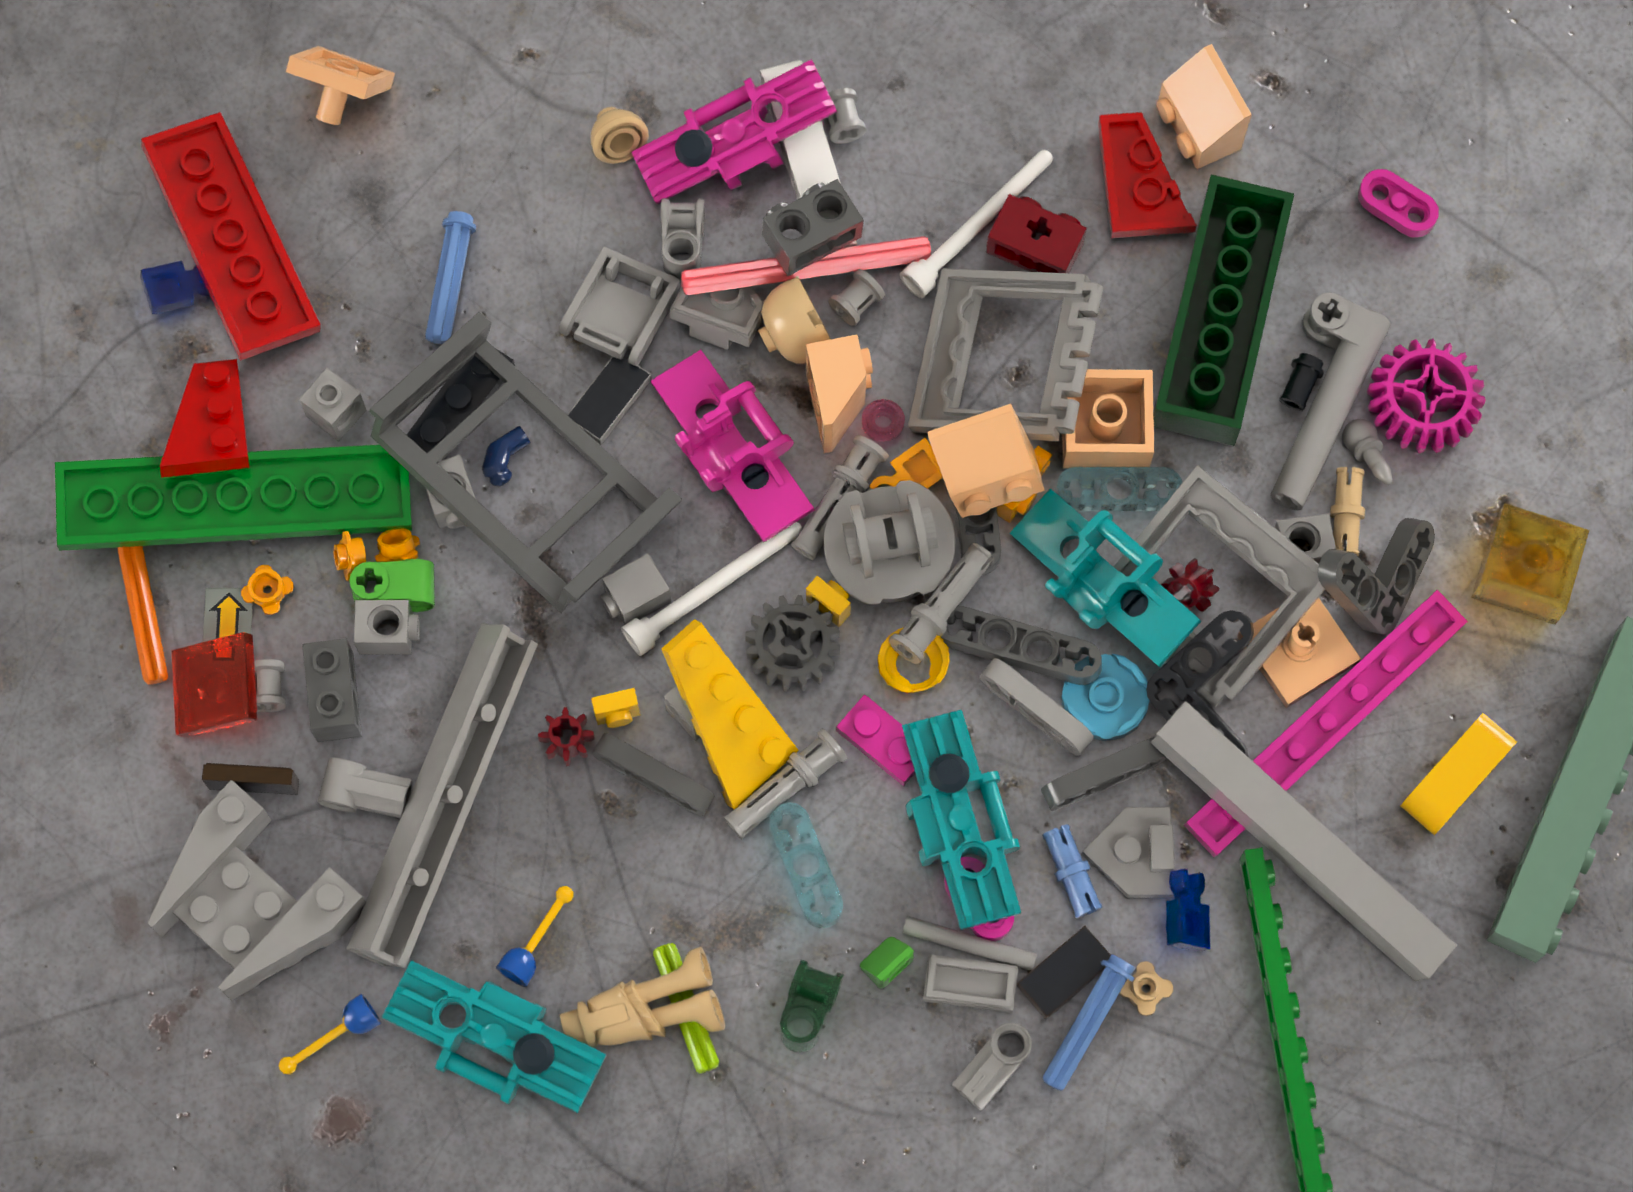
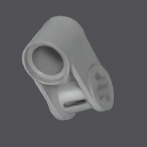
M668 198L661 199L663 267L665 273L681 279V273L684 270L701 268L702 237H704L705 227L704 199H698L696 203H670ZM680 252L691 255L690 258L683 261L672 258L673 255Z

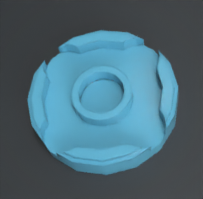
M1102 654V671L1099 677L1094 682L1086 685L1064 681L1061 700L1063 708L1083 723L1093 734L1094 739L1110 741L1122 739L1135 731L1145 718L1149 706L1146 690L1148 682L1140 668L1126 657L1117 654ZM1089 656L1076 663L1075 670L1083 671L1085 665L1093 666L1089 663Z

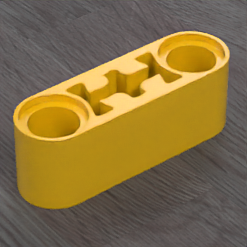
M1482 713L1410 793L1400 807L1435 836L1508 754L1517 741L1486 714Z

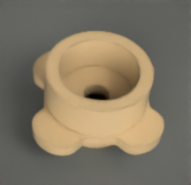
M1143 961L1137 965L1136 972L1132 975L1134 977L1133 982L1126 980L1120 991V995L1123 998H1128L1137 1007L1139 1014L1150 1016L1155 1012L1156 1005L1162 998H1168L1172 995L1173 984L1168 979H1162L1155 972L1152 963ZM1145 984L1150 987V991L1147 993L1142 991V986Z

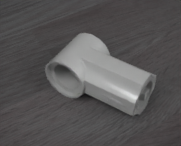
M329 758L317 803L337 811L353 813L360 809L401 818L410 797L413 782L408 778L367 770V767L354 761Z
M1006 1023L998 1027L992 1037L951 1086L972 1105L982 1111L1017 1068L1027 1059L1032 1045L1028 1031L1017 1023ZM1008 1033L1017 1035L1023 1043L1022 1053L1016 1057H1006L1003 1055L997 1045L1001 1036Z

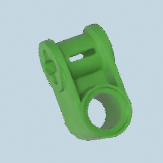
M429 560L369 561L356 566L350 575L349 582L354 602L355 600H408L413 612H424L435 607L434 563ZM368 581H376L374 592L366 593L365 591Z

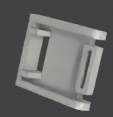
M603 247L559 325V333L568 336L573 326H575L577 330L574 333V340L620 360L623 359L627 350H630L628 363L638 366L680 291L681 279L607 247ZM618 272L650 285V297L613 282Z

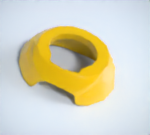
M903 628L891 633L882 643L877 657L879 673L891 687L901 692L914 693L935 686L945 677L950 662L949 648L940 636H936L924 651L930 659V677L924 682L910 684L906 678L900 675L896 667L899 654L889 643V638L893 634H899Z

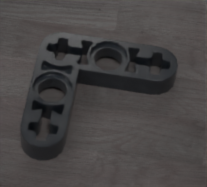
M1234 610L1224 611L1218 615L1150 678L1146 688L1147 697L1151 704L1168 721L1172 716L1171 711L1177 709L1178 706L1170 698L1159 699L1157 695L1161 692V687L1158 683L1160 680L1165 682L1175 680L1178 684L1174 689L1175 694L1182 701H1186L1190 695L1194 699V702L1190 705L1195 710H1201L1206 713L1209 722L1217 730L1220 728L1224 732V736L1247 757H1249L1248 750L1243 741L1197 691L1251 642L1254 627L1250 618L1244 613ZM1226 620L1233 623L1239 620L1242 621L1243 626L1239 630L1243 636L1242 639L1237 641L1234 638H1230L1222 644L1221 647L1228 651L1222 658L1217 647L1206 641L1205 638L1210 633L1214 640H1218L1224 635L1226 628L1223 623ZM1200 647L1207 649L1212 655L1213 660L1209 670L1204 673L1194 672L1188 664L1189 654L1192 650Z

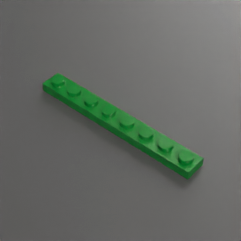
M1262 847L1244 850L1239 861L1299 1191L1333 1192L1330 1174L1322 1173L1319 1155L1325 1154L1323 1133L1320 1127H1314L1311 1109H1316L1317 1107L1315 1089L1312 1081H1305L1302 1064L1308 1063L1307 1045L1303 1036L1297 1037L1294 1019L1300 1018L1298 997L1296 992H1289L1286 975L1292 973L1291 958L1288 948H1281L1278 930H1283L1284 927L1282 910L1279 903L1273 904L1270 887L1275 886L1274 866L1271 859L1265 860Z

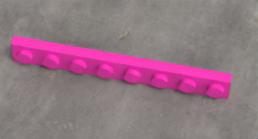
M1436 590L1262 751L1253 762L1287 791L1468 621ZM1213 799L1208 801L1184 824L1187 830L1213 857H1216L1245 830L1238 821Z

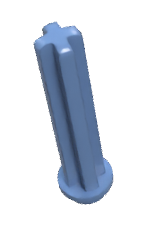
M449 212L448 218L443 219L442 227L446 230L425 335L428 341L442 345L451 337L470 234L476 231L473 216L465 212Z
M1111 954L1108 961L1103 960L1101 962L1105 966L1103 973L1043 1075V1081L1057 1090H1063L1066 1087L1126 980L1131 982L1134 980L1131 974L1135 967Z

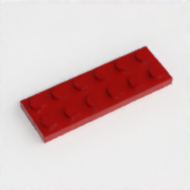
M221 112L141 138V147L240 361L319 333L321 324Z

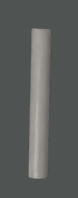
M909 916L906 917L902 931L903 934L1009 965H1015L1030 971L1033 970L1037 956L1036 953Z

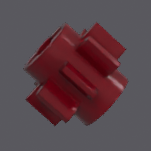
M1194 558L1185 568L1181 563L1177 562L1169 569L1172 577L1161 583V586L1190 611H1193L1196 606L1199 611L1204 612L1211 606L1208 597H1212L1220 588L1213 585V568L1207 570L1199 566L1198 560ZM1189 583L1194 590L1191 591L1187 587V584Z
M564 707L562 715L555 719L549 715L545 716L549 729L548 732L538 733V738L542 743H551L546 750V756L549 760L559 755L563 757L566 766H570L571 758L578 754L583 758L588 757L584 744L585 742L595 740L593 731H582V728L587 723L585 714L579 715L576 719L570 716L567 707ZM563 730H572L573 736L570 737V743L562 744L560 738L563 737Z

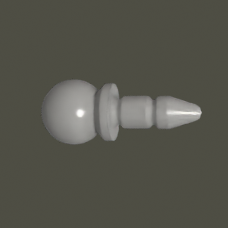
M1355 419L1349 422L1343 430L1345 446L1354 452V456L1358 461L1367 463L1377 479L1386 485H1390L1392 483L1391 470L1381 454L1383 443L1377 438L1376 428L1365 419Z

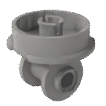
M911 480L899 481L896 487H878L864 493L854 490L846 493L837 502L827 520L824 533L825 558L830 572L837 583L849 595L860 602L868 605L903 602L919 594L926 595L934 592L945 579L955 554V531L950 515L942 502L930 490Z

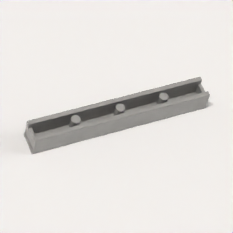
M481 623L346 948L382 967L390 965L405 968L538 645V643L532 640H525L510 632L511 628L506 625H488L487 623Z
M1185 701L1155 734L1156 736L1150 742L1155 748L1415 982L1424 978L1429 979L1457 947L1456 943L1189 703Z

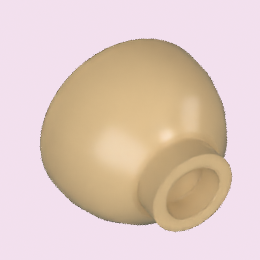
M607 107L601 110L591 131V146L595 156L602 162L610 164L622 163L634 158L631 152L646 145L648 140V128L642 119L631 111L615 107Z

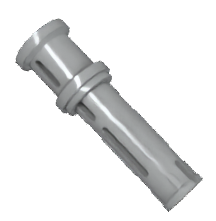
M862 435L855 436L853 439L855 446L843 464L836 465L833 470L834 482L814 509L796 540L792 542L791 547L802 556L814 560L817 552L824 544V533L828 518L818 532L815 529L832 503L836 505L846 493L854 490L861 493L866 492L869 488L867 481L878 464L886 462L889 454L867 437ZM865 457L864 463L862 464L860 469L857 470L856 467L858 466L862 458ZM844 487L846 488V490L842 495L840 494V491Z
M972 543L964 553V556L953 567L926 603L916 605L912 609V618L899 634H893L889 638L890 645L899 655L914 664H920L923 661V652L936 636H942L946 632V621L951 613L962 602L981 575L994 562L991 553L981 545Z
M822 728L817 733L818 738L799 754L793 752L786 761L788 765L780 773L764 784L738 808L724 817L726 823L741 840L803 787L810 788L819 783L818 777L837 761L843 763L848 759L840 745L825 729Z

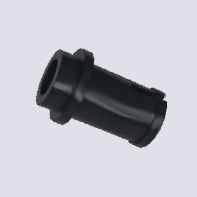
M1300 353L1298 359H1293L1291 366L1294 369L1279 401L1291 409L1297 411L1305 410L1307 400L1317 378L1323 377V361L1307 353Z

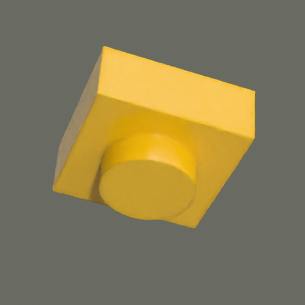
M816 576L806 587V601L810 604L815 600L818 601L819 612L823 614L830 611L832 622L836 626L840 627L850 616L851 602L848 601L850 596L835 581L829 580L826 583L819 576Z
M635 688L591 698L597 725L606 724L608 728L621 727L630 724L633 721L632 717L641 716Z

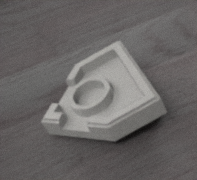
M753 286L695 295H685L681 288L670 308V319L689 325V336L726 350L729 349L732 341L749 347L763 320L761 311L764 302Z
M1125 807L1082 851L1081 855L1114 883V886L1127 898H1172L1173 871L1175 868L1173 825H1171L1170 807Z

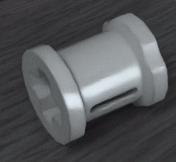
M842 88L828 92L838 111L828 117L831 125L829 131L830 140L841 144L861 138L867 130L865 123L859 120L855 107L857 95L855 90Z
M861 269L854 272V280L839 295L834 294L828 300L834 312L851 326H855L859 322V316L874 301H881L885 297L884 290L880 284Z
M262 659L246 663L244 665L245 673L249 675L250 699L247 700V710L252 712H275L285 709L286 699L282 697L281 673L285 671L284 662L274 659Z

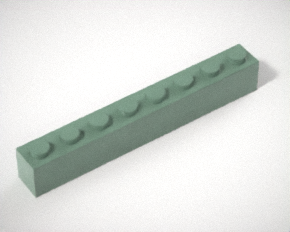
M1627 616L1615 632L1486 941L1534 963H1537L1546 953L1553 955L1563 934V930L1557 928L1562 913L1570 914L1579 896L1580 890L1574 888L1579 872L1586 875L1596 854V850L1590 848L1596 833L1600 835L1604 833L1611 819L1613 811L1606 808L1612 793L1615 795L1620 794L1629 775V771L1623 769L1628 754L1633 756V618Z

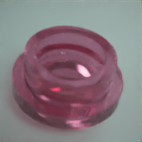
M875 400L868 404L863 411V430L873 440L880 442L891 441L898 437L904 428V413L901 407L891 400ZM885 416L890 419L891 424L887 427H879L875 420L878 417Z

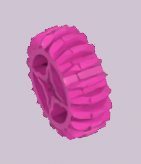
M1434 338L1428 340L1425 348H1422L1417 339L1410 342L1408 350L1399 344L1395 346L1392 352L1393 356L1385 354L1380 360L1381 368H1374L1371 374L1374 383L1369 384L1367 394L1374 399L1368 405L1369 412L1380 413L1374 421L1375 427L1389 426L1385 434L1387 440L1393 439L1396 435L1402 437L1400 442L1401 449H1406L1410 441L1416 443L1418 454L1425 451L1428 443H1430L1435 453L1442 451L1444 442L1453 448L1458 445L1460 436L1467 438L1471 435L1473 431L1471 424H1478L1482 417L1478 409L1483 408L1486 399L1478 393L1484 388V380L1472 379L1478 369L1477 365L1466 367L1463 365L1467 358L1466 352L1460 353L1456 357L1450 354L1452 350L1451 342L1445 344L1442 350L1436 349ZM1422 369L1419 378L1416 380L1405 379L1404 383L1393 382L1398 376L1407 371ZM1438 373L1444 376L1452 385L1444 383ZM1425 383H1426V392L1428 393V394H1427L1428 399H1429V400H1432V401L1430 402L1429 406L1427 407V409H1426V402H1427V400H1425V395H1424V393L1421 392L1422 389H1423V387H1424V385H1425ZM1400 407L1411 411L1414 419L1405 414ZM1448 409L1458 410L1455 416L1446 421L1431 423V418L1436 412H1447Z

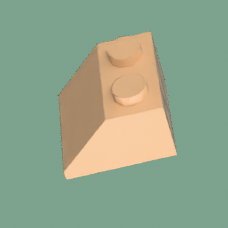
M1210 44L1201 49L1162 82L1159 98L1156 102L1162 120L1166 124L1171 123L1177 133L1176 142L1181 154L1186 159L1191 158L1196 169H1200L1241 150L1252 115L1214 47Z
M857 334L806 344V377L823 454L832 452L865 405L866 389L872 388L870 374L873 373L870 352L868 348H860Z
M1011 404L927 432L949 496L961 518L970 515H981L991 508L1012 501H1023L1033 494L1045 491L1034 448Z

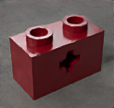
M1009 194L988 235L986 253L1028 272L1070 273L1084 244L1087 227L1082 226L1079 220L1069 214L1059 213L1057 215L1043 209L1039 202L1030 197L1021 196L1018 198ZM1037 233L1042 234L1039 237V240L1033 239L1036 237Z

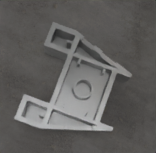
M232 780L200 812L147 922L160 937H163L180 920L226 961L234 970L218 988L231 1001L259 986L261 981L284 968L289 969L302 961V958L321 947L326 948L338 941L359 919L366 903L363 896L330 867L297 901L246 856L243 851L272 820L265 809Z

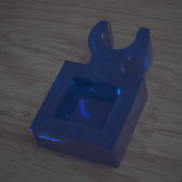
M181 260L140 270V279L152 315L194 305L193 293L210 296L196 265L193 270L185 271L183 261Z
M1188 869L1171 871L1169 885L1175 899L1166 901L1167 946L1194 952L1210 950L1209 905L1201 903V895L1205 890L1204 874L1199 872L1188 875Z

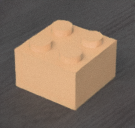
M1087 369L1082 396L1067 397V399L1078 401L1080 406L1074 433H1062L1063 468L1149 469L1154 455L1153 370Z

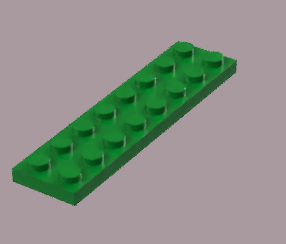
M380 445L248 452L250 468L161 478L159 467L163 456L55 462L56 533L59 551L342 535L343 531H348L349 534L379 533L399 528L412 531L409 472Z

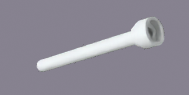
M1048 150L1039 151L927 260L912 261L900 273V279L906 288L915 296L924 298L936 286L935 280L939 277L938 272L1000 213L1009 194L1017 197L1052 163V154Z
M796 522L764 543L761 541L648 619L645 616L639 620L635 617L621 627L625 639L639 656L644 655L656 646L655 641L660 638L659 633L795 540L800 534L802 526Z

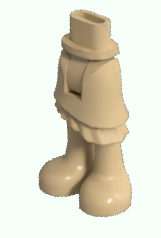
M698 947L690 950L686 954L682 966L668 974L637 984L633 979L626 984L620 982L613 988L586 1001L587 1004L584 1001L577 1002V1009L560 1014L564 1034L594 1048L597 1047V1043L598 1045L609 1046L637 1040H653L652 1035L666 1037L665 1027L692 1021L698 1022L707 1031L717 1032L724 1030L723 1012L717 995L713 990L704 991L688 999L654 1009L648 1005L651 1001L675 993L712 986V973L703 948Z

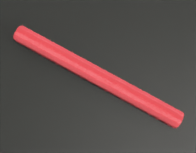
M921 236L844 247L790 276H787L776 257L689 269L681 273V285L685 295H695L785 282L797 276L799 279L855 272L858 269L870 270L910 264L912 261L918 262L920 259L927 260L931 256V246L928 238Z

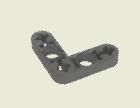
M1404 518L1400 521L1375 574L1355 553L1329 549L1322 556L1318 566L1319 581L1363 630L1383 635L1389 634L1396 627L1432 551L1435 540L1434 528L1430 522L1425 520ZM1397 570H1398V576H1397V580H1396V583H1395L1396 573H1397ZM1361 585L1360 595L1358 598V590Z

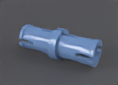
M1069 824L1061 826L1059 830L1054 828L1042 836L1047 843L1058 870L1054 873L1056 880L1063 883L1075 912V918L1085 916L1086 913L1089 915L1102 909L1103 906L1098 900L1087 873L1091 869L1087 860H1082L1071 834V828Z

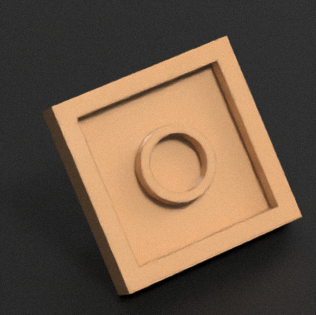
M320 46L290 55L286 69L287 73L324 85L316 119L333 125L341 124L348 94L361 99H367L391 89L395 75L394 72Z
M1318 598L1259 670L1285 708H1288L1360 662L1361 658ZM1279 608L1253 623L1254 634L1252 640ZM1240 631L1237 635L1239 640H1241L1243 637Z

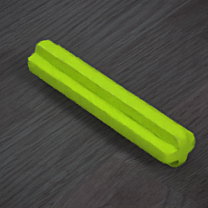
M674 943L664 944L653 950V956L661 976L682 966V960ZM687 990L669 995L668 997L672 1004L694 996L693 990ZM698 1022L680 1023L679 1026L696 1072L701 1074L716 1069L719 1066V1060L708 1031Z

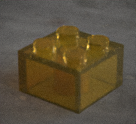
M1504 503L1494 519L1471 598L1556 625L1567 610L1590 530Z

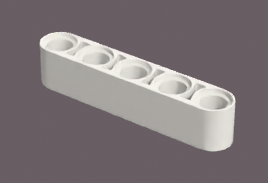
M796 60L760 70L761 85L801 65L802 61ZM772 102L767 106L772 122H776L780 119L783 108L778 102ZM821 121L779 142L797 200L803 196L807 189L815 184L824 183L826 185L836 179L839 180ZM823 210L819 213L820 216L826 219H834L839 216L832 210ZM857 240L844 247L857 246Z

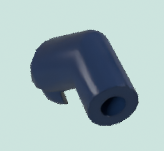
M520 426L493 441L487 447L482 471L484 477H489L490 483L493 486L500 487L511 480L512 472L507 467L510 456L531 444Z

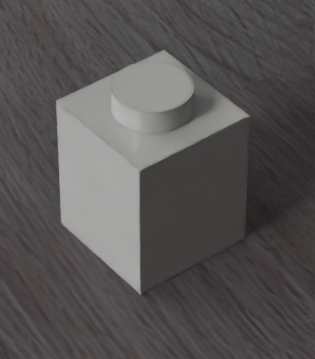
M649 553L602 578L606 593L600 595V598L611 618L613 619L619 615L624 625L635 617L640 620L672 602L670 589Z

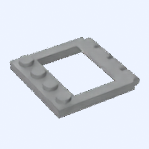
M942 268L908 427L915 433H927L928 431L989 411L959 409L982 298L1003 297L1063 300L1040 413H1015L1029 440L1059 441L1060 433H1074L1080 403L1073 399H1067V397L1082 396L1088 362L1076 357L1090 356L1096 322L1084 317L1098 316L1103 286L1091 282L1086 274Z
M1197 465L1135 541L1148 553L1154 554L1189 514L1289 596L1233 664L1229 662L1197 691L1215 708L1225 696L1231 700L1235 699L1326 589L1319 581V564ZM1123 555L1114 568L1128 577L1137 566ZM1193 631L1180 644V646L1169 656V658L1163 663V665H1165L1175 654H1177L1188 642H1190L1196 636V634ZM1202 647L1192 650L1188 657L1190 668L1199 673L1208 671L1213 661L1210 652Z

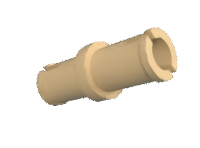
M1340 467L1336 469L1335 505L1330 507V517L1334 518L1333 537L1335 547L1338 550H1344V541L1347 540L1346 551L1353 552L1359 556L1360 520L1365 518V508L1361 506L1365 471L1361 468L1352 467L1351 484L1348 485V467Z

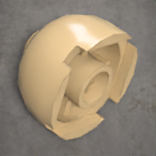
M798 276L777 286L765 299L761 311L765 326L758 331L770 353L778 349L779 353L787 361L795 364H806V344L831 339Z

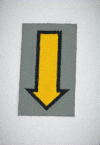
M205 588L201 668H244V665L250 662L253 603H246L241 596L242 588Z

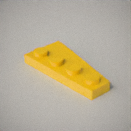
M694 619L662 647L661 650L682 699L686 701L693 717L691 719L697 735L701 737L709 755L707 757L708 762L722 786L724 800L727 806L734 810L782 767L793 752L797 753L799 750L703 624Z

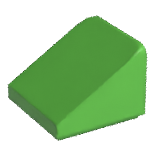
M888 937L859 966L879 989H884L913 962L914 950L895 937Z

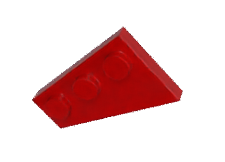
M1142 112L1099 115L1098 125L1111 238L1194 233L1197 225L1180 197L1181 192L1175 180H1172L1162 160L1163 155Z
M237 359L193 364L159 466L161 478L250 468Z

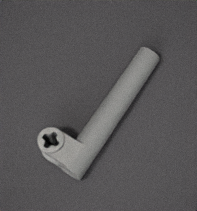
M1332 292L1317 296L1311 304V308L1305 313L1302 321L1303 330L1308 337L1336 350L1271 492V498L1276 503L1292 510H1301L1391 325L1389 320L1382 314L1361 307ZM1323 313L1330 316L1328 322L1322 320Z

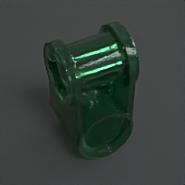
M801 959L792 980L788 1000L780 1020V1037L786 1048L801 1053L809 1051L816 1045L829 1012L831 1013L844 978L843 974L837 972L834 976L809 967L808 961ZM801 1018L809 1021L813 1030L805 1037H795L789 1032L787 1026L794 1019Z

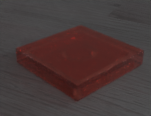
M241 632L171 650L176 736L187 738L257 721L253 635Z

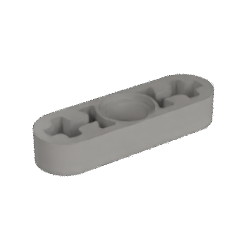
M994 658L979 675L981 681L993 693L1070 753L1080 756L1094 739L1093 734L1083 723L1005 662Z

